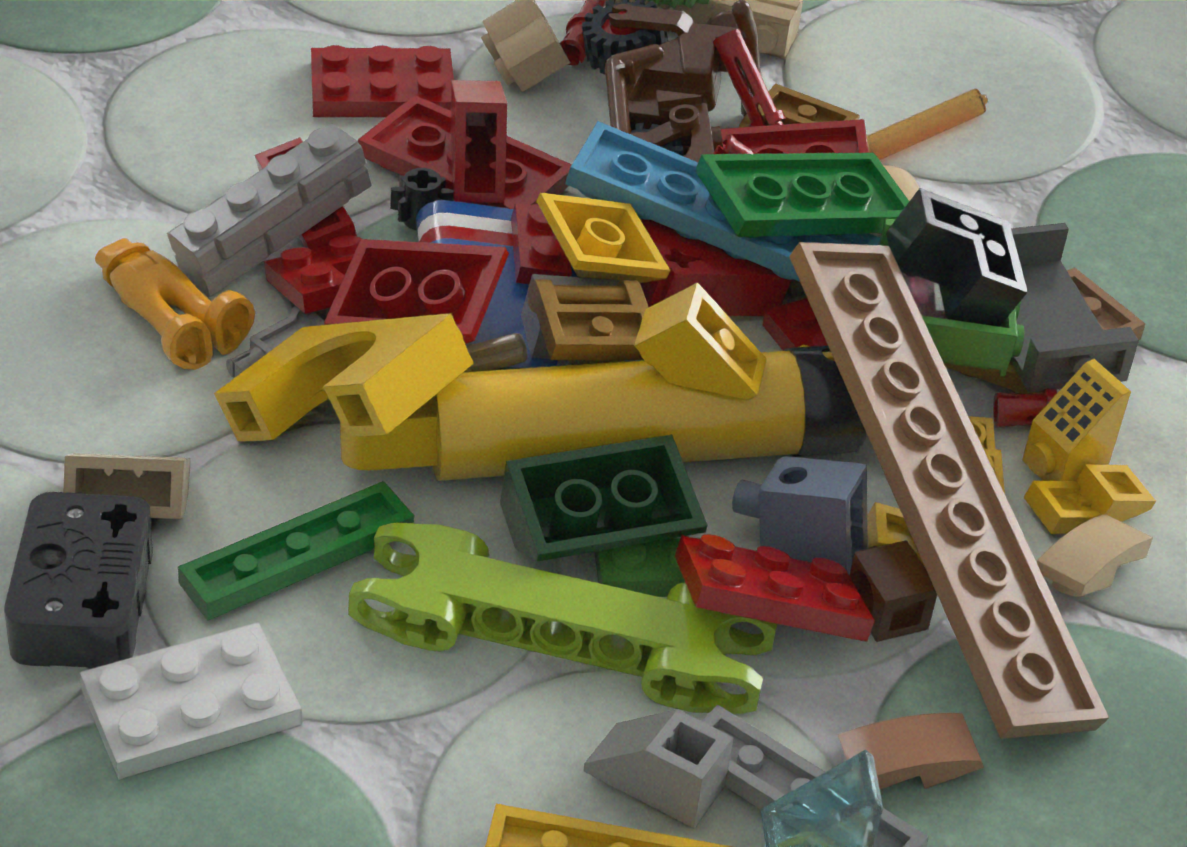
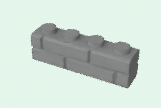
M333 123L313 131L307 140L286 154L274 157L265 168L244 182L232 185L225 195L204 209L192 212L185 218L183 223L167 233L171 248L176 254L174 256L178 268L207 297L213 296L268 258L270 254L278 251L345 205L351 198L358 196L372 186L368 169L364 166L366 161L362 146L357 140Z

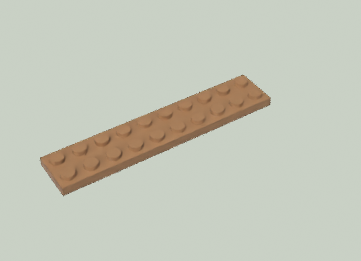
M799 242L790 254V260L1000 739L1096 731L1109 719L1108 714L890 247L881 245Z

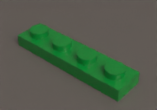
M382 481L178 566V582L207 621L375 549L374 537L379 526L390 523H414L415 515L392 489Z

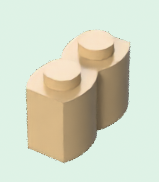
M515 0L482 21L488 33L483 35L481 39L495 60L494 64L507 85L516 82L521 91L524 92L570 63L535 0Z

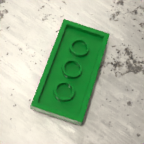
M875 153L701 154L695 170L738 237L881 234L885 218L896 220L909 203L907 197Z

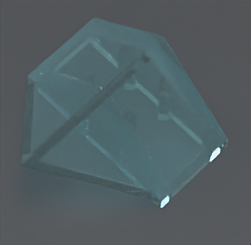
M864 750L761 808L765 846L874 847L883 805L873 755Z

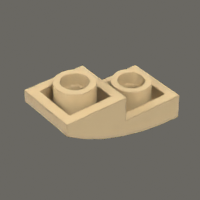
M1104 514L1088 520L1068 532L1037 560V564L1042 575L1053 581L1052 586L1056 590L1070 596L1083 597L1086 594L1111 587L1116 570L1121 565L1146 558L1153 537Z

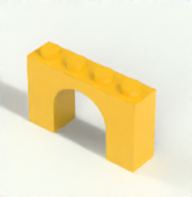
M451 313L308 326L300 328L216 391L214 395L237 441L274 440L309 411L327 399L330 400L347 437L379 436L389 434L474 363L463 341L462 333Z

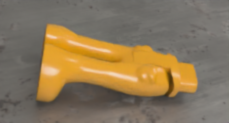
M123 238L103 247L95 256L96 263L102 268L103 279L115 289L125 305L134 309L162 336L161 344L166 357L173 364L183 369L196 370L207 365L213 355V346L222 355L230 354L247 337L254 323V306L241 293L227 290L211 301L191 282L180 268L163 255L150 250L144 243H132L128 239ZM169 305L178 307L184 314H177Z

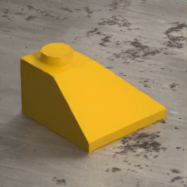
M548 193L539 194L536 202L578 277L637 280L639 283L667 278L670 269L630 203Z

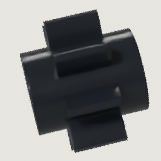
M428 168L412 169L404 176H399V187H391L390 209L398 210L399 222H403L410 229L417 230L416 216L420 209L426 204L437 200L453 201L454 190L445 189L446 178L441 177L436 171Z

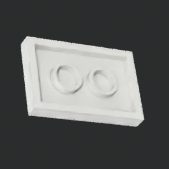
M259 622L80 672L82 692L118 780L302 725V708Z

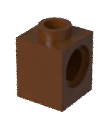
M905 540L854 552L849 576L875 620L871 630L874 640L879 642L929 630L937 593L926 568L909 542Z

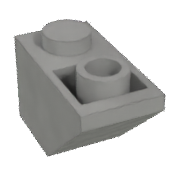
M678 709L623 721L615 724L584 763V772L694 829L725 787L734 737Z

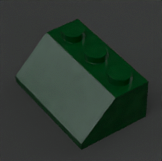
M672 434L506 461L500 505L515 549L536 562L678 538L681 535L701 534L707 531V522Z

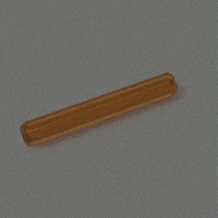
M971 89L868 134L869 153H875L878 159L882 160L983 115L986 112L985 104L988 103V98L986 94L981 95L978 89Z

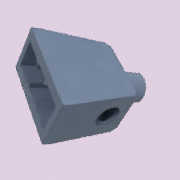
M785 456L777 460L762 484L743 479L739 481L732 500L733 512L759 519L761 546L779 549L793 559L812 562L814 558L830 559L841 564L850 575L854 552L868 549L867 465Z

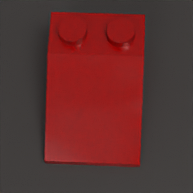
M361 239L324 325L451 313L462 333L464 343L473 342L509 253L506 247Z

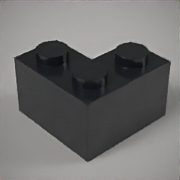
M919 188L886 232L888 245L902 273L910 277L918 276L939 284L946 319L1000 327L1028 293L1009 221Z

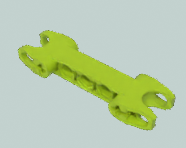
M390 523L379 526L374 537L375 549L373 559L388 571L403 577L398 579L366 578L362 581L354 582L349 592L348 615L366 628L390 637L401 644L440 652L449 650L454 646L458 635L461 634L642 677V690L651 700L667 707L692 713H710L717 705L734 715L757 710L763 677L756 673L752 667L725 655H759L772 651L778 625L776 623L697 608L686 583L677 584L671 588L667 599L491 559L489 558L488 546L476 534L439 524ZM395 541L407 544L414 550L416 555L397 552L392 549L389 542ZM364 599L376 600L395 609L389 612H381L370 607ZM738 622H749L758 626L762 633L750 634L731 626ZM716 682L739 685L746 690V693H728L721 689Z

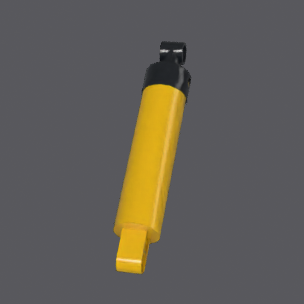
M802 345L800 347L787 348L784 351L761 352L767 360L758 396L750 400L670 384L645 360L463 372L387 435L347 437L340 422V448L342 462L356 470L370 471L433 466L436 480L443 481L504 476L506 461L671 434L684 463L790 454L792 457L852 453L858 452L866 440L867 433L829 346Z

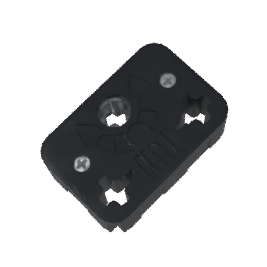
M46 492L36 496L31 501L4 605L9 651L14 661L28 666L50 667L51 665L87 667V669H92L133 657L139 616L142 614L146 593L147 574L153 556L150 506L145 500L134 496Z

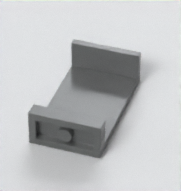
M1066 223L1011 228L1028 293L1021 300L1017 324L1024 326L1022 351L1019 357L1012 356L1010 361L1028 393L1044 391V389H1062L1087 361L1092 359L1098 361L1120 382L1127 381L1139 340L1131 327L1103 330L1061 262L1069 231Z

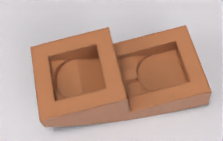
M931 713L905 716L880 721L837 734L857 790L863 796L919 775L924 788L927 789L984 768L962 713Z

